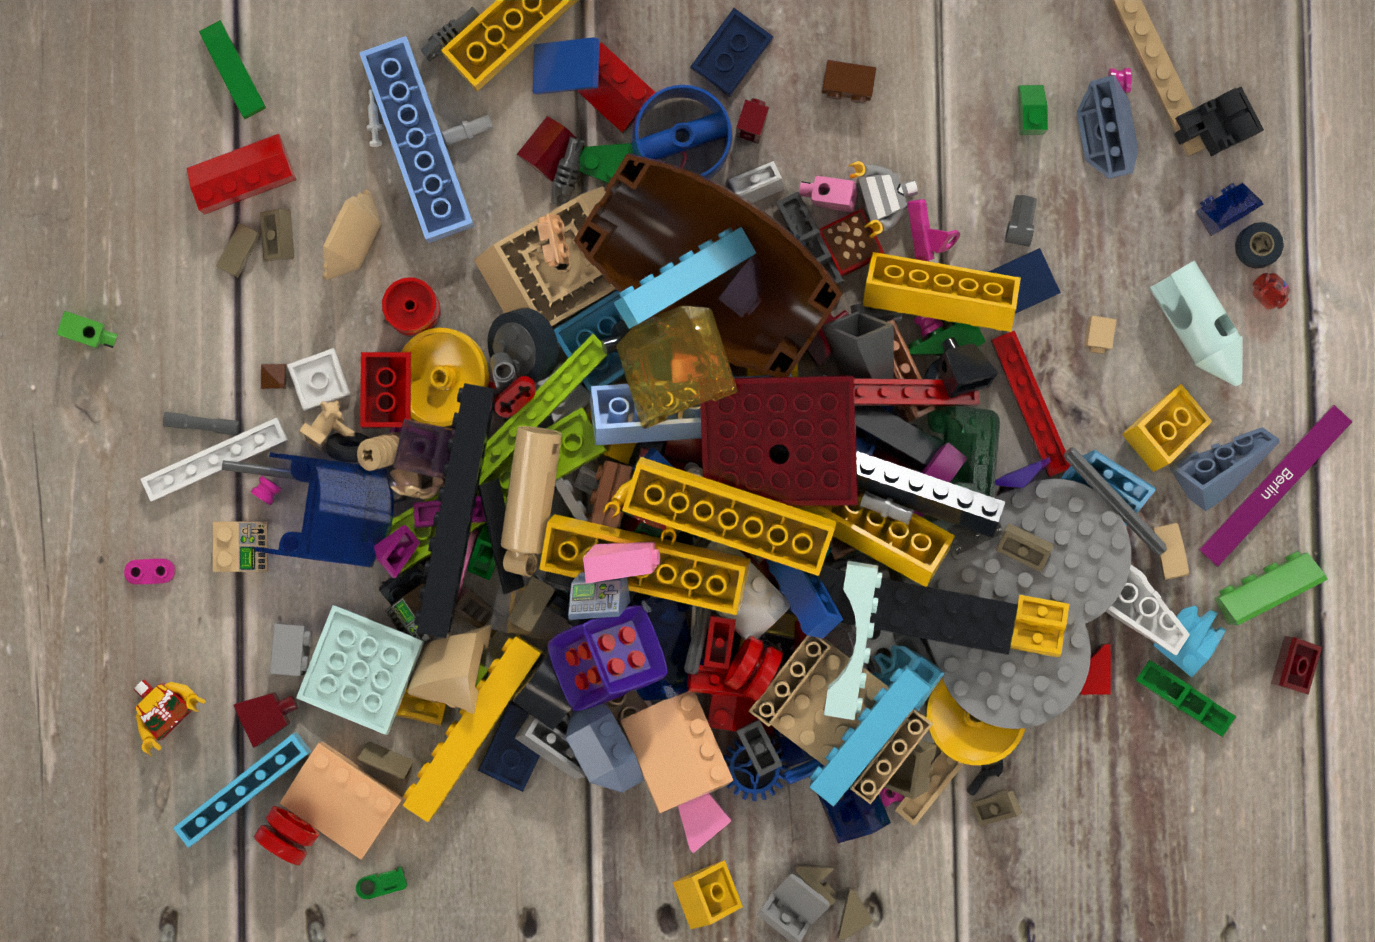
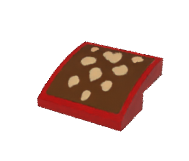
M862 208L819 229L820 235L841 277L870 264L873 252L885 254L877 236L869 237L873 233V229L871 227H864L869 221Z

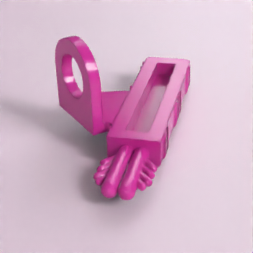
M925 199L912 200L907 203L916 260L930 262V260L935 259L934 252H945L954 246L960 237V232L957 230L947 232L930 228Z

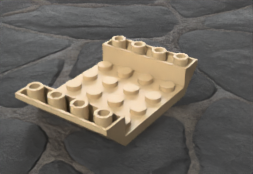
M806 636L771 681L761 698L750 708L749 712L768 727L772 725L817 761L825 765L828 761L825 757L834 746L838 749L844 742L841 739L849 727L854 729L860 722L857 719L860 715L859 713H855L854 720L824 715L828 686L841 674L847 666L850 657L824 638ZM864 667L862 668V673H867L865 688H859L858 698H863L861 712L866 707L871 709L876 703L873 698L882 687L885 690L888 688L885 683ZM914 707L852 783L850 789L871 804L933 723Z

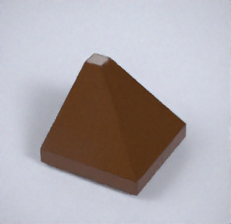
M261 364V389H286V364Z

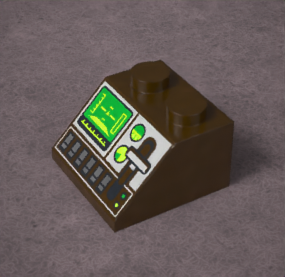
M423 583L395 602L385 612L398 631L425 641V644L436 636L417 633L418 626H414L416 612L421 611L422 601H419L421 587L426 586V583Z

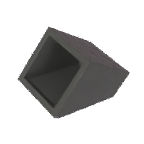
M860 311L822 325V331L841 373L847 376H854V379H894V325Z

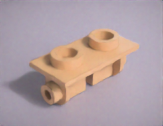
M546 214V216L538 218L539 223H537L540 240L550 241V244L542 246L545 263H548L549 267H556L559 264H570V249L565 242L563 234L565 227L560 216Z

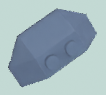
M1115 75L1090 81L1088 90L1077 110L1085 161L1103 173L1108 179L1132 174L1138 154V144L1130 101Z
M603 703L580 711L572 709L565 739L589 783L623 793L644 781L637 758L606 704Z

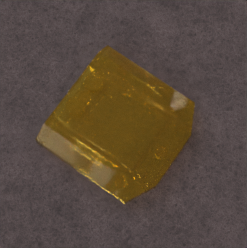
M677 307L634 326L616 345L639 421L644 429L668 420L667 417L710 399L716 401L738 392L712 310L709 308Z

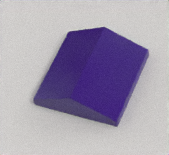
M1048 457L1007 473L994 480L995 485L1024 488L1029 483L1034 482L1051 460Z

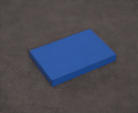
M591 37L534 44V94L598 88L599 38Z

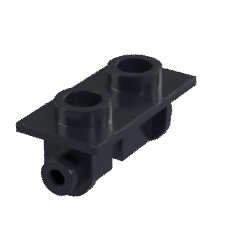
M421 561L402 572L401 575H397L396 578L391 577L382 582L379 591L391 606L421 584L426 583L427 576H424V563Z

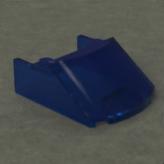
M269 452V457L291 461L290 468L293 478L300 482L309 483L302 533L287 532L280 539L279 549L255 547V552L372 568L377 559L374 546L390 535L393 522L394 498L393 490L390 488L387 477V470L380 468L368 471L359 464Z

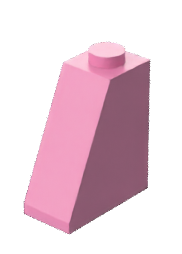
M655 541L595 544L583 557L586 583L652 573L657 565L660 564V552L658 549H655Z
M711 793L678 806L688 845L692 853L697 851L732 821Z

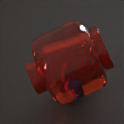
M1263 273L1254 281L1253 296L1266 309H1274L1276 307L1280 309L1289 301L1290 287L1278 274Z

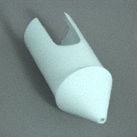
M1193 261L1172 273L1171 276L1149 288L1194 361L1195 364L1193 365L1234 386L1240 385L1243 375V335L1240 336L1196 262Z

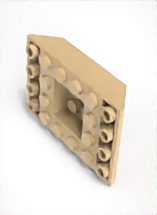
M603 186L581 194L548 213L559 215L564 223L565 230L563 234L565 242L570 249V264L565 270L549 267L548 263H545L542 246L550 244V241L540 240L537 227L538 219L493 244L474 259L504 313L521 308H530L541 313L554 329L617 290L604 279L602 273L588 261L584 253L573 241L595 204L599 203L606 192Z

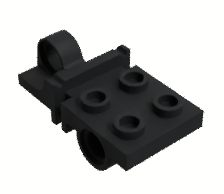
M1241 86L1177 116L1175 119L1180 130L1174 133V136L1179 145L1200 135L1212 157L1222 150L1259 134L1264 129Z

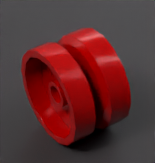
M414 277L401 278L393 282L386 289L382 299V311L386 320L399 334L407 337H414L425 330L434 328L441 315V305L435 292L423 280ZM413 304L414 308L410 310L409 306Z
M750 635L736 653L726 673L724 684L735 690L740 689L744 685V695L757 701L764 694L775 676L783 653L771 646L762 652L763 642Z
M273 806L266 816L269 825H261L255 833L254 839L277 857L300 866L307 856V851L303 846H313L320 834L298 816L285 809Z

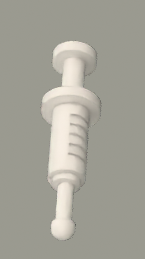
M371 89L368 91L370 96V104L368 105L369 125L366 126V129L372 132L370 146L379 147L382 145V141L378 138V131L382 130L383 127L382 124H379L378 106L374 103V93Z

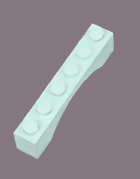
M847 562L843 590L849 598L855 614L857 627L856 642L847 666L828 686L824 711L826 716L854 720L855 713H861L863 698H858L859 688H865L867 673H862L863 663L868 664L871 649L866 648L867 638L872 639L874 623H870L871 613H876L878 598H874L875 588H880L882 573L878 572L877 565Z

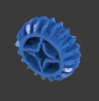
M735 739L734 743L737 748L727 747V750L732 755H723L724 760L729 761V764L726 765L733 778V781L727 785V788L736 785L737 787L733 792L734 795H738L742 790L744 791L742 795L744 800L747 799L748 793H752V801H757V793H761L762 799L766 800L765 791L767 790L774 796L776 793L772 787L774 785L780 789L783 787L777 780L778 778L786 780L784 774L780 773V771L788 770V765L782 764V766L772 770L775 772L771 780L765 785L758 787L760 777L758 772L755 773L754 780V775L751 773L752 770L748 771L747 769L748 766L752 765L751 758L746 762L734 763L738 754L745 749L744 745L740 744L738 739ZM774 739L770 741L774 746L776 741ZM781 746L775 749L777 754L783 750ZM779 756L780 761H785L787 756ZM734 771L748 773L750 775L751 787L742 784L736 778Z

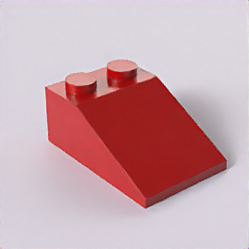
M711 694L708 714L710 728L736 731V729L758 719L749 712L756 701L745 697ZM760 720L767 735L781 737V732L772 725L768 727Z

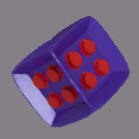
M641 605L626 607L619 617L593 618L582 625L571 627L557 634L548 642L549 655L566 700L574 711L585 710L614 700L631 690L641 689L653 684L667 675V665L661 645L650 618Z

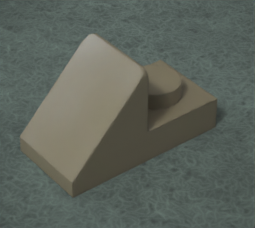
M1002 789L971 803L980 826L1022 814L1013 790L1007 791Z
M797 864L794 867L804 881L814 891L821 894L830 903V906L836 902L833 897L836 892L827 882L823 884L820 882L834 870L833 866Z

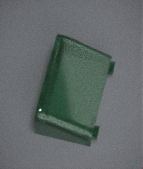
M964 406L935 407L936 410L928 413L929 428L935 433L944 434V444L950 443L967 457L950 483L994 498L1000 430L998 414L989 409Z

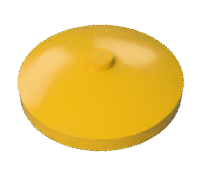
M449 328L425 330L414 336L401 351L411 352V418L423 425L438 428L452 427L455 412L459 413L460 403L457 402L459 388H463L464 383L488 387L489 371L486 358L478 344L471 337L460 331Z
M943 678L940 679L929 695L926 705V718L933 723L928 730L933 742L946 756L959 763L987 765L997 762L1009 755L1023 737L1025 728L997 727L984 723L969 714L952 697Z

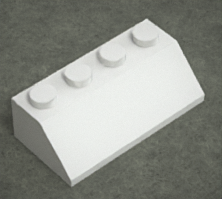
M712 541L706 547V549L745 557L739 549ZM750 562L742 607L737 615L717 612L722 617L736 619L735 631L744 640L750 635L758 639L790 608V604Z

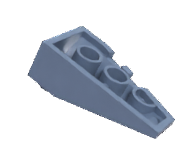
M1262 427L1236 436L1233 442L1222 446L1219 443L1211 445V449L1205 452H1191L1172 464L1170 470L1188 498L1207 511L1225 499L1280 441L1279 438Z

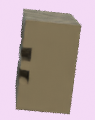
M921 739L884 788L910 799H915L926 793L931 779L929 772L933 768L931 762L935 758L937 745Z

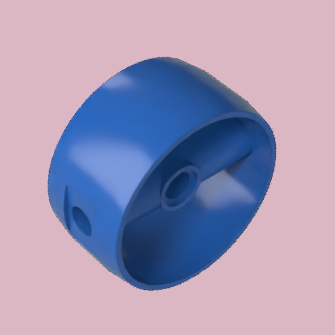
M692 85L670 86L649 97L638 111L632 130L633 152L635 155L660 160L724 138L725 145L722 157L711 169L700 174L711 179L720 171L729 155L732 145V125L723 105L708 91ZM667 99H692L704 104L713 112V114L686 123H678L672 128L642 138L638 136L639 124L645 114L653 106ZM685 132L689 140L683 143L679 142L675 138V134Z

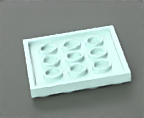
M332 605L296 698L388 735L425 641Z

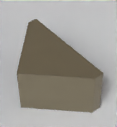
M850 887L847 890L837 934L838 939L843 941L874 922L854 889Z

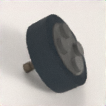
M521 308L501 314L493 321L487 339L490 359L498 352L507 353L512 359L517 378L526 376L533 379L534 382H538L552 374L558 361V341L551 324L541 313L530 308ZM502 364L497 367V370H504L508 365Z

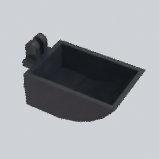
M547 644L513 699V702L551 730H554L570 711L571 706L561 689L550 659Z

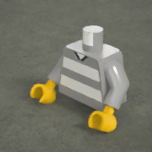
M860 161L849 164L848 167L851 166L855 169V173L849 175V177L852 179L859 177L856 182L869 221L864 227H871L873 229V233L869 237L873 238L884 231L894 228L904 216V210L907 208L906 198L918 194L915 180L901 184L898 173H892L890 169L877 165L863 164Z

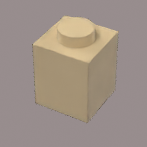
M1098 316L1089 317L1084 347L1090 348V352L1095 354H1105V351L1111 350L1117 319Z

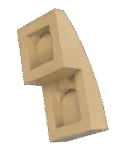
M1178 523L1153 528V531L1167 547V550L1158 556L1164 580L1188 576L1189 568Z

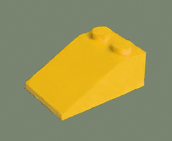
M1179 384L1138 418L1122 435L1152 472H1155L1170 464L1212 420L1184 386Z

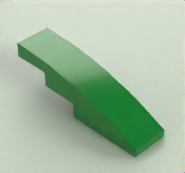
M221 20L200 30L199 33L243 118L247 119L266 109L248 70Z
M1151 660L1147 662L1136 679L1141 685L1222 738L1236 719L1234 714Z

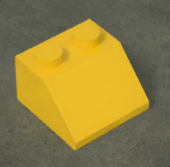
M725 860L692 872L672 882L690 929L711 925L743 907Z

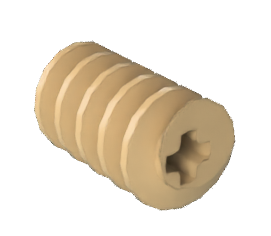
M398 432L366 439L358 447V462L368 471L397 464L404 460V453L410 451L409 442L404 435Z

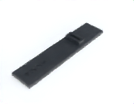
M498 478L478 485V490L503 594H508L525 586L522 575L507 572L503 566L507 549L501 546V537L506 505Z

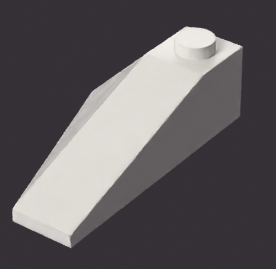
M1131 565L1121 594L1105 612L1170 653L1177 655L1190 634L1175 614L1169 610L1158 592L1146 580L1145 575Z

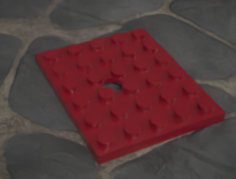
M854 376L715 378L699 380L704 478L789 506L858 504ZM781 444L787 447L789 450L787 462L777 464L771 459L770 450L774 445Z

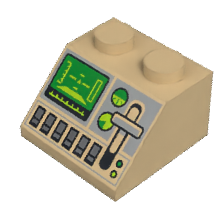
M213 522V572H268V522Z

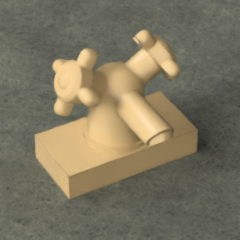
M322 401L320 404L323 407L322 412L312 425L309 426L304 423L299 430L304 441L323 453L327 448V436L332 429L344 437H354L356 433L342 424L344 419L339 411V401L328 403Z

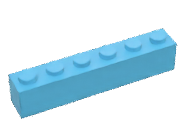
M731 227L718 234L720 238L718 241L713 243L712 239L698 246L700 251L696 254L691 250L679 257L681 263L676 266L671 262L659 269L661 273L659 276L654 278L653 274L640 280L641 286L634 289L633 286H630L620 292L621 298L613 303L628 328L630 329L756 254L742 227L735 231H732Z
M905 666L902 670L898 668L889 679L892 683L886 690L882 687L873 698L876 703L871 709L866 707L857 718L860 721L854 729L849 727L841 738L844 742L838 749L834 746L825 757L828 761L823 768L818 766L809 778L812 780L810 788L833 807L930 689V684L909 667Z
M297 732L290 735L173 827V829L188 848L193 846L312 751Z

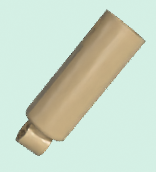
M517 427L501 537V546L507 549L503 560V566L507 572L531 577L537 569V554L543 551L547 522L550 520L562 440L561 432L539 427Z

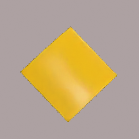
M1019 595L1010 648L1060 658L1070 604Z
M409 681L396 716L441 726L447 704L438 701L432 702L409 695Z

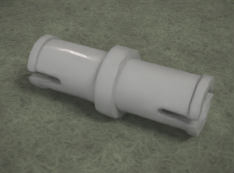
M487 114L469 122L464 120L461 125L441 132L448 146L466 138L471 140L474 135L493 129V126Z
M868 491L865 492L860 504L861 507L880 513L881 517L886 518L888 516L907 525L914 509L894 503L893 499L889 497L884 499Z

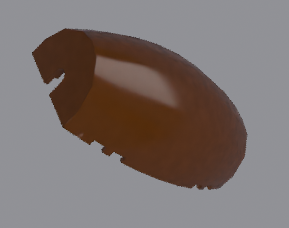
M630 153L626 154L605 188V195L599 203L595 204L573 241L584 253L588 261L602 273L604 279L619 292H622L630 286H633L634 289L641 286L639 281L653 274L654 278L661 274L659 269L671 262L674 266L681 263L679 257L692 250L696 254L700 251L698 246L710 239H712L713 243L720 239L718 234L731 227L732 231H735L742 227L756 254L649 317V319L691 346L716 358L719 357L731 362L733 365L755 370L757 373L773 377H789L843 295V291L825 267L794 235L749 200L725 186L690 170L660 160Z

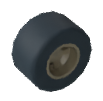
M1265 222L1254 223L1243 229L1237 236L1235 250L1239 260L1246 266L1255 269L1264 268L1276 262L1281 256L1284 247L1280 231L1272 224Z

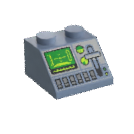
M585 572L579 573L571 582L569 620L619 617L630 603L627 577L586 583Z

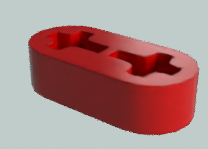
M526 376L519 377L496 397V413L501 417H511L531 401L536 393V385L533 379ZM520 386H529L528 393L526 391H522L519 395H517L520 392ZM511 399H513L511 401L510 408H508L507 406L502 408V401L504 403H508Z

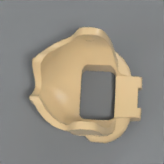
M409 451L404 453L405 461L390 472V475L397 484L390 488L400 495L429 499L435 496L441 487L445 486L443 469H439L436 464L428 462L415 452ZM432 472V487L422 489V476Z

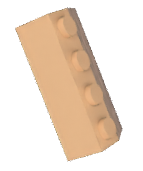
M686 690L619 721L628 743L637 758L642 775L659 814L727 786L733 781L695 692H688Z
M322 741L318 743L304 763L280 804L362 860L404 798Z

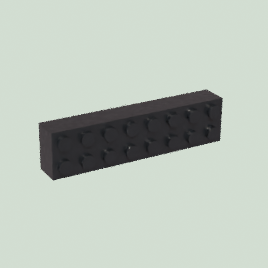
M822 567L819 577L843 618L840 623L856 626L853 608L843 590L846 571ZM884 578L881 579L880 588H875L874 598H878L876 613H871L870 623H874V630L1009 655L1018 604Z

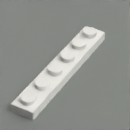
M274 418L143 477L141 481L150 502H153L222 471L223 460L242 462L289 440L279 418Z

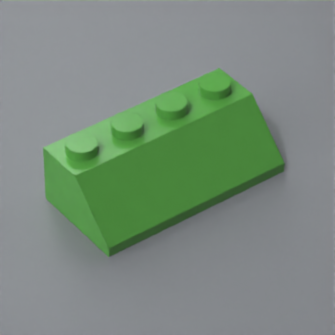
M1295 551L1285 556V562L1279 565L1277 562H1274L1264 567L1262 574L1255 576L1254 573L1241 579L1242 584L1236 587L1229 585L1219 590L1220 595L1214 599L1227 624L1240 625L1328 580V578L1309 553L1300 554L1299 551Z

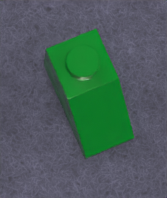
M1019 85V135H1044L1048 130V105L1044 85Z
M485 523L477 539L467 571L490 581L496 568V563L493 557L494 553L487 523Z

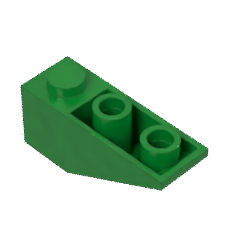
M951 322L952 327L946 330L940 327L929 333L931 338L924 342L919 338L908 344L911 356H942L944 353L942 343L948 338L954 337L959 346L972 343L977 347L986 343V340L978 326Z

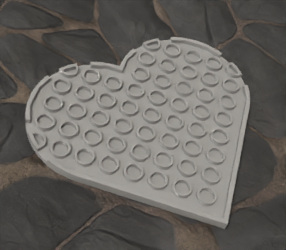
M1065 479L1034 481L1024 488H1016L994 497L1005 501V505L993 537L943 520L932 522L955 535L947 555L927 587L1014 604L1018 603L1019 595L1070 604L1060 658L1011 648L1009 655H1003L927 640L938 668L945 672L942 676L943 681L955 701L975 718L993 726L1011 729L1034 727L1057 717L1073 703L1085 684L1090 667L1091 649L1085 624L1096 619L1111 607L1121 594L1129 575L1131 544L1121 516L1094 489ZM1008 523L1054 545L1041 572L995 551ZM899 573L902 582L922 586L921 584Z

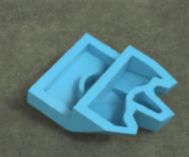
M1196 606L1184 608L1176 616L1190 634L1177 655L1170 653L1156 643L1153 644L1155 648L1190 677H1193L1209 660L1226 632V629L1222 627L1217 629L1212 627L1218 614L1217 612L1209 610L1202 617H1199Z
M892 645L891 652L893 656L891 658L882 653L874 656L873 658L881 667L882 672H874L873 675L888 687L892 683L889 680L892 674L898 668L902 670L905 666L909 667L930 684V689L915 706L917 710H920L945 673L926 657L905 646Z

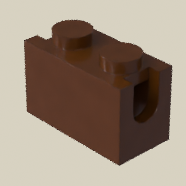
M827 60L822 94H827L826 97L830 99L840 100L841 97L851 98L852 102L864 104L872 98L877 67Z

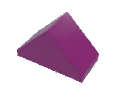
M403 525L374 546L377 560L392 578H396L419 546L420 541L406 525Z

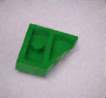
M632 143L584 147L579 159L581 166L579 172L608 184L626 154H634Z

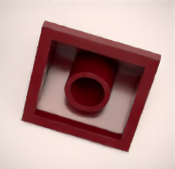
M547 116L519 150L517 156L553 183L559 160L565 156L569 137H574L575 140L577 137L565 126Z
M1284 636L1271 684L1309 695L1322 647L1296 637Z

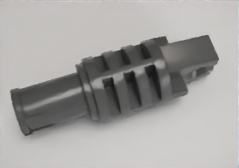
M472 6L457 20H450L448 24H445L443 28L439 29L437 33H434L428 39L429 42L421 49L423 55L428 61H431L439 54L442 56L441 50L480 14Z
M569 137L565 156L559 160L553 181L551 203L562 206L569 202L581 168L578 161L585 141Z

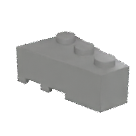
M529 713L515 739L571 778L579 779L586 777L565 739L569 717L566 715L554 730H551Z

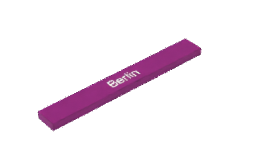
M1332 405L1198 550L1218 567L1346 430L1352 421L1340 409Z

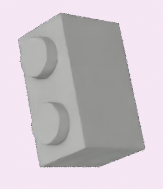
M274 624L270 674L304 675V671H307L309 666V656H305L306 646H310L311 631H308V626Z

